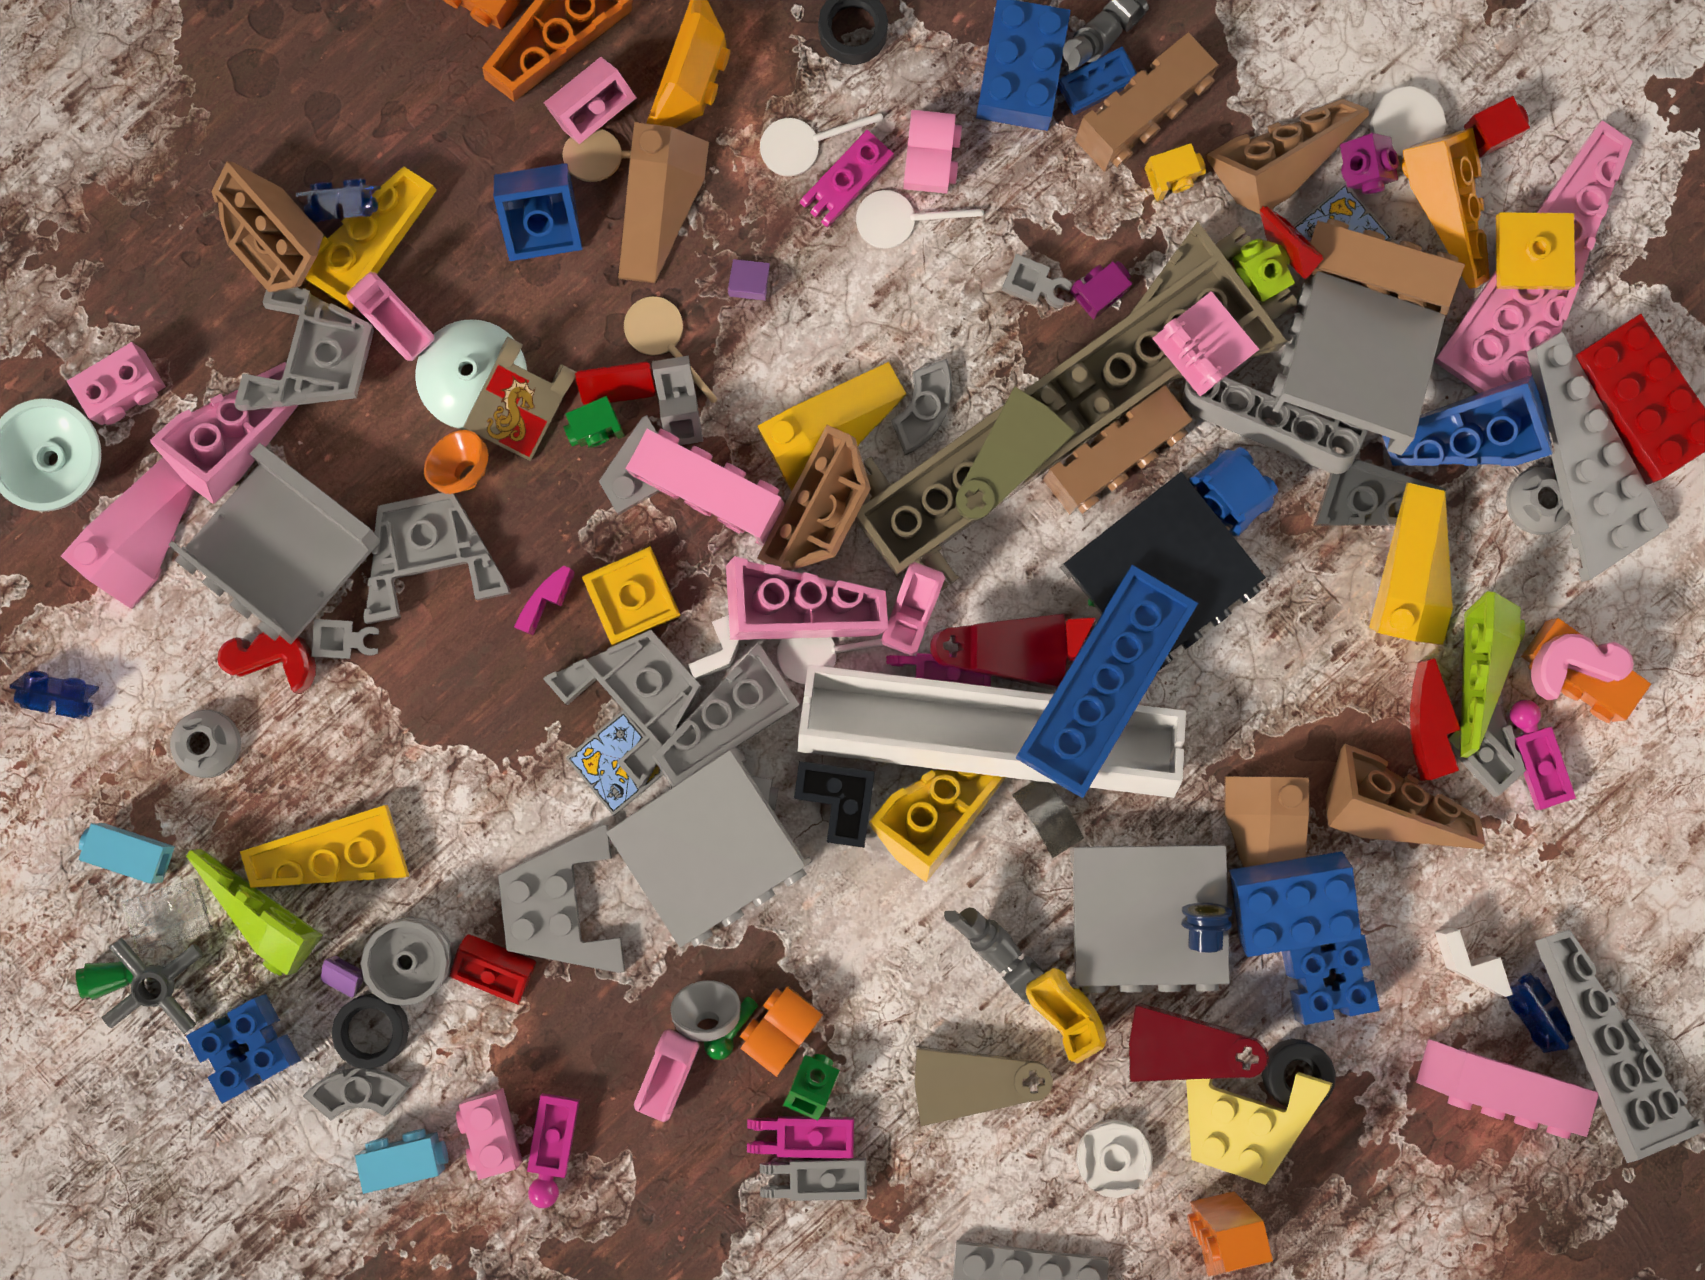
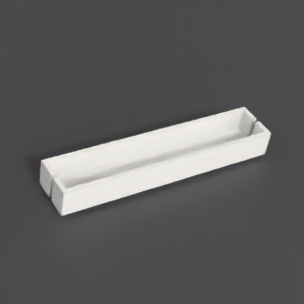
M808 665L799 728L798 752L1056 783L1016 759L1017 754L1053 694ZM1138 705L1090 788L1174 798L1183 781L1184 749L1181 748L1185 742L1186 711Z

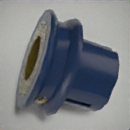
M1193 903L1183 906L1182 913L1185 915V918L1182 919L1181 925L1189 929L1188 947L1191 950L1205 953L1223 950V931L1231 928L1232 923L1228 918L1232 915V910L1229 907L1213 903Z

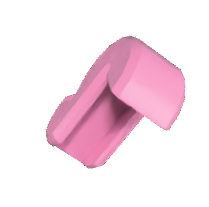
M375 272L366 274L347 292L348 300L407 361H413L434 341L432 332Z
M916 562L909 564L888 621V629L884 631L881 639L883 645L911 656L917 653L945 580L943 572Z
M1565 634L1556 636L1541 646L1533 660L1531 681L1537 694L1546 700L1557 699L1560 695L1567 674V668L1608 683L1627 677L1631 673L1634 663L1629 650L1616 642L1600 644L1597 647L1592 639L1581 634Z
M671 1029L663 1032L634 1103L636 1111L661 1122H666L670 1119L700 1046L698 1041L684 1037L682 1034Z

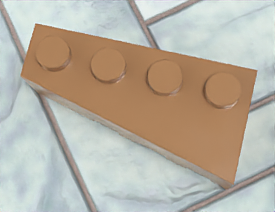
M1188 32L1150 65L1153 70L1149 74L1146 70H1141L1133 76L1124 87V94L1122 96L1115 91L1104 100V104L1096 113L1091 110L1081 121L1075 141L1104 172L1113 164L1116 168H1119L1133 155L1134 152L1131 148L1140 140L1144 144L1149 142L1160 131L1161 128L1158 125L1166 117L1173 120L1188 106L1186 100L1192 94L1196 93L1200 96L1215 82L1213 75L1219 64Z
M1164 385L1124 415V419L1120 422L1117 420L1102 430L1092 443H1084L1064 460V464L1058 462L1051 467L1043 481L1069 515L1077 509L1083 514L1100 501L1096 495L1106 487L1113 492L1129 479L1126 472L1134 466L1138 465L1142 470L1158 458L1159 455L1155 450L1166 442L1172 447L1189 433L1185 428L1193 420L1167 386Z

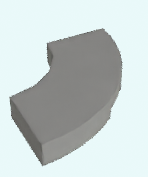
M947 358L912 372L914 383L912 400L904 412L891 420L904 455L914 452L928 442L946 417L952 393V377Z
M351 1068L336 1072L317 1082L303 1097L330 1121L342 1112L354 1108L372 1109L385 1117L412 1085L398 1075L377 1068Z

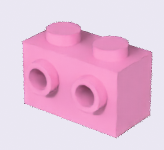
M600 57L546 100L544 104L563 131L580 144L634 101L636 96L619 71Z
M132 342L67 380L88 418L100 425H110L120 421L125 417V411L137 404L145 405L153 401L158 396L157 392L166 387L145 351Z
M501 1088L466 1098L459 1104L460 1111L456 1112V1120L461 1134L466 1133L470 1148L466 1149V1158L470 1170H476L478 1180L516 1170L523 1160L504 1089Z

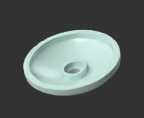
M461 320L441 328L433 334L434 341L419 354L416 364V386L426 408L441 422L461 430H467L463 428V425L496 362L507 336L513 339L509 333L499 326L482 320ZM520 350L514 364L527 370L525 357L522 350ZM466 364L473 365V372L468 376L462 375V367Z
M34 399L16 405L0 418V493L6 499L25 509L54 511L73 504L90 489L98 475L101 464V444L96 429L82 412L62 401ZM53 453H57L58 461L54 465H50L49 457Z

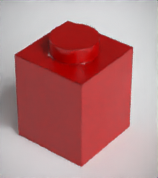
M1514 96L1473 115L1463 126L1465 130L1473 128L1480 158L1519 140L1530 129L1528 114L1522 105L1517 104Z

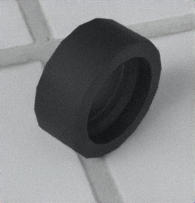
M826 0L820 10L818 32L821 45L830 57L844 64H862L877 56L885 45L888 18L885 7L880 0ZM856 7L869 12L875 24L874 34L871 39L864 45L855 47L838 42L832 33L831 26L833 18L839 11L845 8Z
M368 994L354 998L341 1007L334 1018L331 1035L334 1048L344 1061L354 1067L371 1069L383 1066L400 1054L407 1043L409 1025L407 1015L400 1005L386 1003L376 995ZM368 1008L378 1009L385 1013L390 1019L393 1028L392 1038L387 1047L373 1054L364 1053L355 1048L350 1041L348 1033L349 1024L354 1015Z

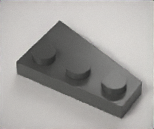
M1355 459L1348 471L1341 474L1330 473L1313 526H1396L1407 482L1444 491L1446 489Z

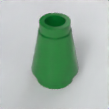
M122 962L85 963L84 967L76 969L75 973L80 997L82 999L90 997L91 1000L129 986L134 977Z

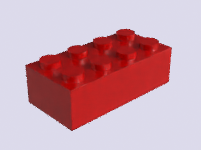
M1642 314L1627 321L1575 355L1646 485L1664 479L1705 452V407Z

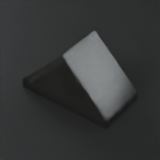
M1032 781L1012 794L1052 858L1084 839L1068 806L1049 782Z

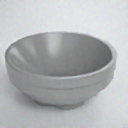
M1546 467L1532 468L1522 472L1510 484L1506 496L1507 511L1513 522L1523 531L1536 535L1550 534L1561 529L1571 519L1570 513L1564 511L1555 469ZM1543 487L1551 488L1557 494L1558 501L1552 509L1544 508L1538 501V493Z
M200 710L188 714L177 723L170 739V749L173 759L183 771L199 778H212L227 772L235 764L241 750V737L237 726L228 716L214 710ZM198 732L205 733L210 740L209 749L201 755L193 753L189 745L191 737Z
M699 981L692 983L680 990L671 1003V1016L674 1026L684 1037L695 1041H713L724 1037L735 1028L740 1019L741 1006L739 996L734 989L722 982ZM707 1018L718 1021L716 1027L708 1030L701 1029L697 1025L701 1020Z

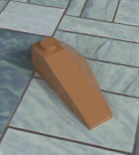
M634 122L619 279L656 283L683 222H685L693 201L705 180L708 141L673 127Z

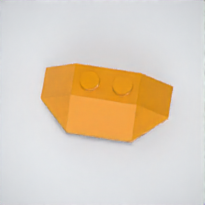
M690 0L646 124L677 128L702 116L706 104H713L718 90V84L714 82L718 70L724 71L727 66L730 49L726 47L725 34L708 0Z

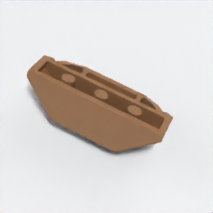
M227 161L211 191L214 202H218L219 218L227 245L268 292H279L300 287L318 255L324 234L281 187L234 162Z
M826 425L757 559L767 564L779 566L781 569L792 571L836 556L871 489L856 439L853 436Z

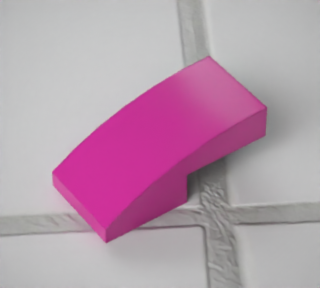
M562 566L551 574L530 597L520 613L514 628L534 635L547 601L562 606L575 572L569 567Z

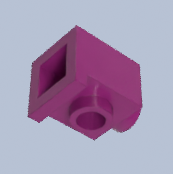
M1119 261L1111 262L1105 268L1098 265L1083 278L1086 284H1083L1080 279L1073 284L1070 293L1094 320L1129 291L1132 285L1129 281L1131 276L1125 266Z

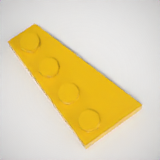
M403 166L368 197L369 202L357 213L352 211L341 221L343 225L328 239L325 236L322 238L318 255L305 279L352 310L354 305L348 300L347 292L369 272L378 274L435 194L436 188Z
M388 805L373 808L240 851L250 888L410 877Z

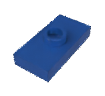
M1122 46L1060 78L1057 86L1073 115H1076L1105 100L1115 91L1118 93L1123 91L1131 78L1137 74V71Z

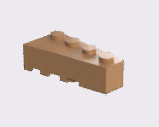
M1328 219L1327 223L1317 221L1310 243L1323 255L1324 259L1311 273L1315 276L1317 271L1439 312L1445 315V323L1465 264L1458 262V257L1446 252H1437L1436 255L1421 251L1422 247L1409 241H1400L1399 244L1386 241L1383 234L1372 230H1364L1363 234L1348 229V224L1339 220Z

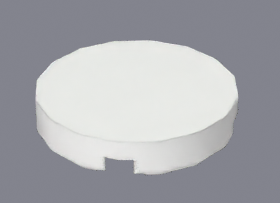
M1412 86L1395 88L1384 95L1372 111L1370 120L1371 133L1391 137L1393 149L1396 151L1400 161L1404 157V149L1442 137L1446 126L1444 110L1436 97L1424 89Z
M1109 1119L1098 1122L1085 1131L1078 1143L1076 1162L1079 1174L1091 1189L1102 1196L1120 1198L1132 1195L1140 1189L1139 1187L1143 1185L1145 1180L1147 1181L1152 1171L1153 1155L1150 1143L1137 1127L1127 1121Z

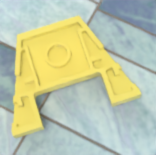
M1298 1072L1295 1076L1287 1110L1214 1087L1212 1085L1213 1079L1186 1080L1192 1160L1266 1185L1307 1123L1313 1117L1323 1099L1331 1090L1333 1083Z

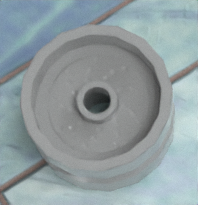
M413 916L396 919L373 933L365 945L361 960L364 981L372 993L386 1003L401 1006L420 1003L435 993L450 974L453 960L450 941L442 929L428 919ZM402 955H408L412 958L413 964L411 968L407 969L401 964L400 957Z

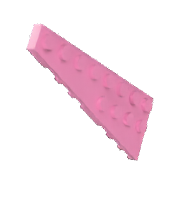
M1603 120L1600 121L1536 212L1574 213L1575 287L1571 290L1497 289L1495 270L1434 358L1436 364L1478 393L1532 375L1527 351L1553 335L1560 333L1564 322L1568 318L1585 272L1583 269L1589 253L1595 245V237L1600 223L1606 215L1610 196L1615 183L1619 180L1633 142L1631 139Z

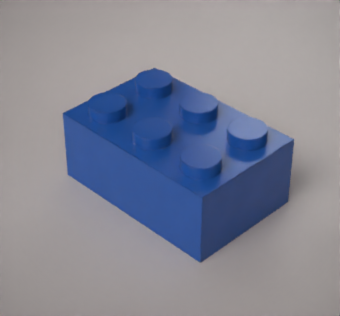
M997 0L976 119L1048 131L1053 114L1063 47L1071 10L1018 0Z
M1343 851L1229 870L1239 941L1247 957L1362 939L1353 867Z

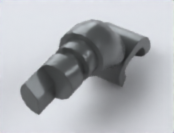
M1111 0L1103 8V11L1076 31L1073 38L1068 40L1063 47V57L1069 65V71L1078 68L1085 62H1093L1103 56L1120 36L1122 29L1128 32L1143 18L1149 8L1147 1Z
M969 907L960 913L956 910L945 911V920L968 938L971 947L996 971L1001 973L1005 970L1006 974L1002 978L1015 994L1017 993L1026 1004L1031 1005L1026 995V985L1045 973L1042 968L1029 956H1025L1020 960L1018 957L1022 955V952L1009 933L995 920H987L975 908Z

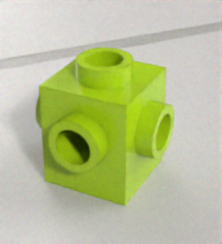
M1255 239L1241 247L1242 252L1232 258L1236 267V273L1256 300L1264 302L1295 284L1287 266L1290 264L1289 256L1280 244Z

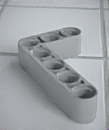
M1224 377L1206 392L1208 395L1201 397L1193 391L1192 386L1186 381L1181 398L1184 409L1194 416L1334 474H1341L1349 470L1368 432L1366 429L1337 419L1332 422L1287 402L1283 403L1278 413L1273 412L1275 397L1227 377ZM1228 404H1237L1242 410H1233ZM1263 418H1270L1277 425H1269L1264 422ZM1297 433H1306L1312 440H1305ZM1333 447L1342 448L1347 455L1338 454L1334 451Z

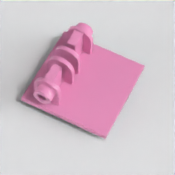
M1212 291L1177 319L1171 320L1164 326L1162 331L1152 338L1200 397L1259 350Z

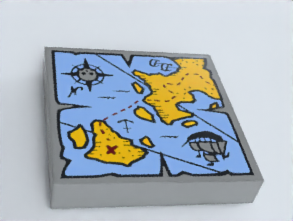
M1346 182L1293 225L1309 242L1311 241L1317 221L1327 223L1328 219L1342 221L1349 225V230L1362 234L1364 230L1376 231L1383 234L1385 240L1389 242L1394 238L1351 188H1347Z
M624 710L566 757L567 761L613 816L664 775L657 765L646 785L639 788L617 763L619 759L646 736Z

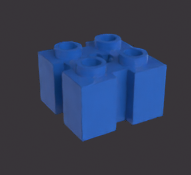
M1361 934L1362 939L1326 944V947L1322 948L1319 945L1282 951L1286 976L1297 979L1298 989L1289 990L1295 1021L1308 1025L1335 1020L1333 1012L1335 1009H1339V1012L1350 1017L1380 1011L1374 980L1363 977L1362 967L1371 965L1364 934ZM1330 969L1336 973V979L1332 985L1324 983V978L1329 976Z
M266 994L255 997L228 1012L227 1015L231 1021L230 1023L225 1016L186 1035L199 1062L202 1063L210 1060L215 1073L208 1076V1079L221 1104L260 1084L261 1081L257 1074L264 1081L302 1061L288 1034L278 1038L272 1025L280 1021ZM246 1043L249 1051L242 1054L239 1044Z

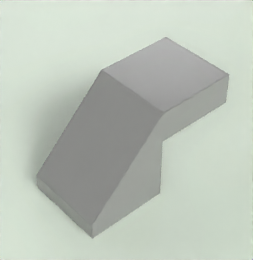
M689 356L652 361L663 430L680 439L678 445L703 442Z

